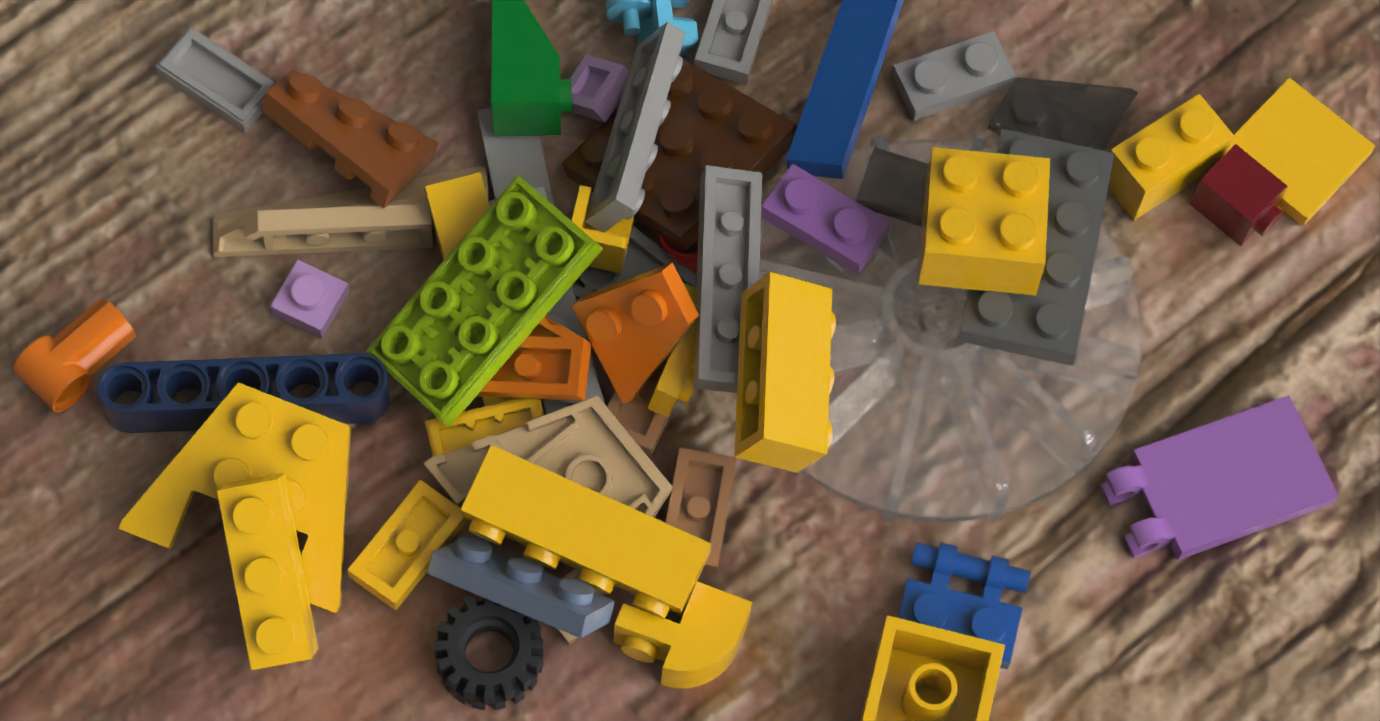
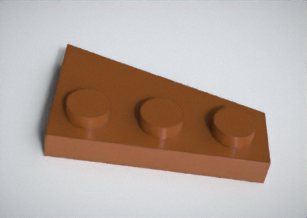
M291 70L266 92L261 109L262 112L307 148H322L335 158L336 161L333 169L347 180L357 176L372 188L370 198L383 209L433 161L438 146V141L421 134L414 126L397 122L371 109L365 102L349 98L322 85L315 77L300 74L294 70Z

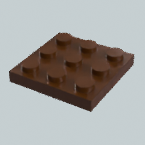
M683 59L681 70L671 83L667 99L671 102L670 110L663 123L658 127L654 141L658 146V152L652 165L645 173L641 187L645 190V197L641 207L634 215V219L687 251L698 240L700 175L705 166L760 172L763 176L790 149L797 125ZM617 111L562 162L567 177L582 186L592 187L591 192H594Z

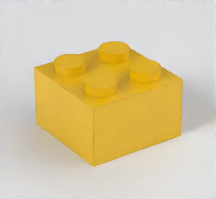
M932 147L925 178L918 284L1036 296L1046 261L1050 158Z
M887 615L879 638L860 721H989L1005 644Z

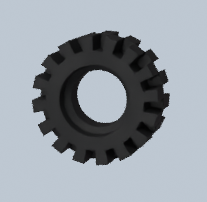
M473 595L464 598V607L458 609L454 605L447 611V621H441L437 628L438 638L435 640V658L438 674H441L442 684L448 692L451 689L455 692V698L459 702L465 704L467 699L473 701L475 709L485 710V704L495 703V710L506 708L505 701L513 699L515 704L524 699V691L527 688L531 691L537 684V675L539 672H542L543 639L541 638V627L538 621H533L529 616L486 598L475 602ZM486 631H493L504 635L513 647V655L509 663L502 669L494 672H484L476 669L466 657V648L470 640Z

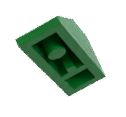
M492 0L491 107L493 136L561 135V113H572L571 79H560L559 54L524 0Z

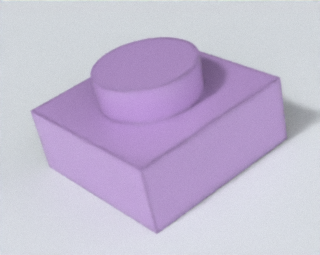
M585 55L570 77L572 81V113L606 123L620 103L629 74L628 69L622 64Z
M297 260L270 305L271 314L280 320L323 339L350 293L349 284Z

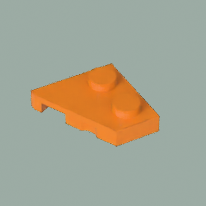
M673 262L584 295L571 305L622 404L630 402L645 387V382L655 369L664 362L674 349L678 339L687 332L699 316Z
M545 316L477 396L585 401L591 343Z

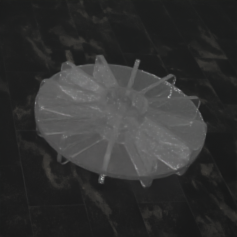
M880 135L870 139L869 147L852 153L843 180L814 176L891 221L889 233L859 275L761 218L759 280L769 272L831 288L832 312L836 318V327L831 339L830 366L834 370V383L829 394L828 421L832 424L833 429L831 444L825 456L798 473H793L798 477L805 474L812 481L835 495L861 507L883 513L882 521L894 523L895 517L937 522L986 518L987 522L991 523L1001 520L1004 513L1025 507L1052 494L1077 475H1081L1108 444L1127 411L1140 373L1143 351V322L1139 298L1132 278L1134 267L1131 259L1122 255L1102 223L1077 355L1073 366L957 341L968 289L918 284L925 178L932 147L996 153L994 150L984 148L986 137L975 135L971 145L941 140H910L888 143L885 136Z

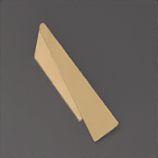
M483 166L414 178L384 209L370 198L372 188L369 186L217 214L213 217L214 257L433 248L434 225L424 187L481 172L488 197L487 169Z

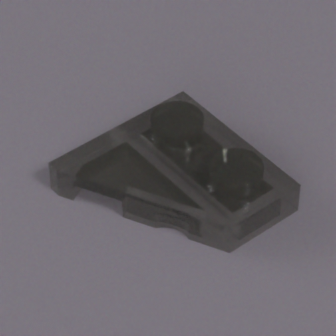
M1017 77L990 118L987 129L999 136L1001 130L1006 129L1104 151L1134 104L1138 92L1132 88Z

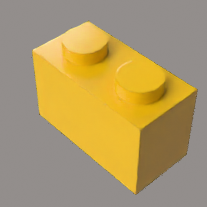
M1199 93L1111 149L1110 152L1115 154L1108 189L1130 217L1136 220L1205 176L1227 153L1234 135Z

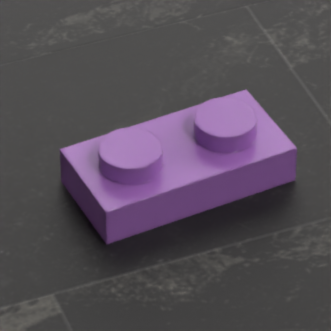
M794 164L790 166L761 206V218L859 275L889 233L891 223L888 219Z

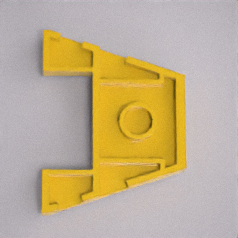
M237 383L121 520L118 529L172 549L194 492H199L218 500L217 490L226 483L285 473L296 530L308 535L301 559L309 601L313 605L338 613L342 595L341 579L342 561L344 560V526L351 427L249 386Z

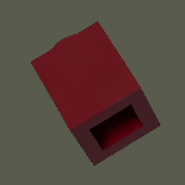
M1235 144L1199 181L1190 205L1237 244L1242 246L1255 231L1263 237L1280 219L1284 210L1278 205L1288 186Z

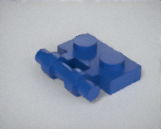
M916 542L910 565L933 570L930 584L907 579L898 618L1005 644L1000 668L1008 669L1023 608L1000 602L1002 589L1026 593L1031 571L1010 566L1009 559L994 555L991 556L990 560L958 553V546L940 542L938 548ZM951 575L984 583L981 597L948 589Z

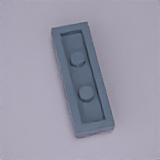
M462 537L447 546L433 551L431 554L428 569L429 575L578 638H582L610 623L615 601L595 593L594 587L589 583L577 579H561L544 572L543 566L536 561L526 558H511L492 550V545L485 540L474 537Z

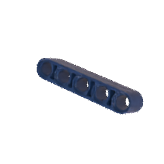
M362 353L127 362L115 364L105 370L99 378L97 386L98 396L107 421L113 428L126 433L197 431L237 383L255 387L261 392L344 424L374 422L385 414L390 402L388 376L385 366L374 356ZM362 381L371 382L377 386L375 391L365 396H356L348 391L351 386ZM301 384H312L318 388L316 393L308 398L301 399L290 395L293 388ZM191 388L200 391L198 397L188 403H177L172 400L176 393L183 389ZM137 391L141 393L138 400L130 405L122 406L114 403L116 397L123 392Z

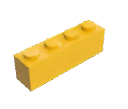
M493 445L490 446L460 509L464 519L472 522L468 529L471 533L497 545H501L504 537H507L526 546L523 553L526 558L553 570L556 569L560 561L581 571L577 580L587 582L594 589L606 594H611L614 586L636 596L632 605L664 619L669 611L682 616L696 581L711 552V543Z

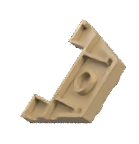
M598 396L528 421L526 425L497 436L491 435L472 442L473 445L446 455L443 453L434 456L424 463L426 468L459 507L463 505L491 445L654 518L672 491V485ZM574 569L562 579H578L581 571ZM596 589L594 591L595 593H598L602 596H605L606 594ZM557 629L569 644L578 638Z

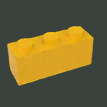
M769 272L741 293L734 458L798 473L828 453L833 435L832 424L828 421L829 394L834 383V370L830 366L831 339L836 327V318L832 312L831 288Z
M281 473L226 483L217 490L251 670L310 660L319 648L286 474Z

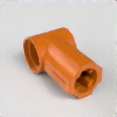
M100 297L54 338L51 335H45L32 342L17 358L13 366V372L55 413L62 412L74 405L85 394L92 382V375L136 338V334L123 314L110 301L107 302Z

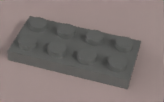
M1002 129L996 153L1050 158L1045 267L1036 296L968 289L957 341L1073 366L1079 345L1115 153Z

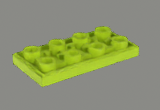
M517 175L367 348L366 352L379 359L386 370L441 422L450 427L599 255L603 248L521 176Z

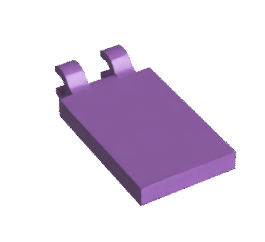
M1290 395L1134 449L1130 456L1133 466H1124L1106 474L1108 482L1100 485L1109 507L1144 495L1154 518L1144 519L1130 525L1131 533L1124 536V540L1133 558L1147 555L1170 545L1177 561L1333 505L1339 497Z

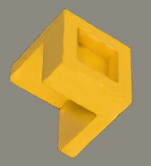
M580 185L572 222L603 248L588 267L622 274L634 216L629 220L622 219L606 232H601L585 223V219L590 205L592 187Z

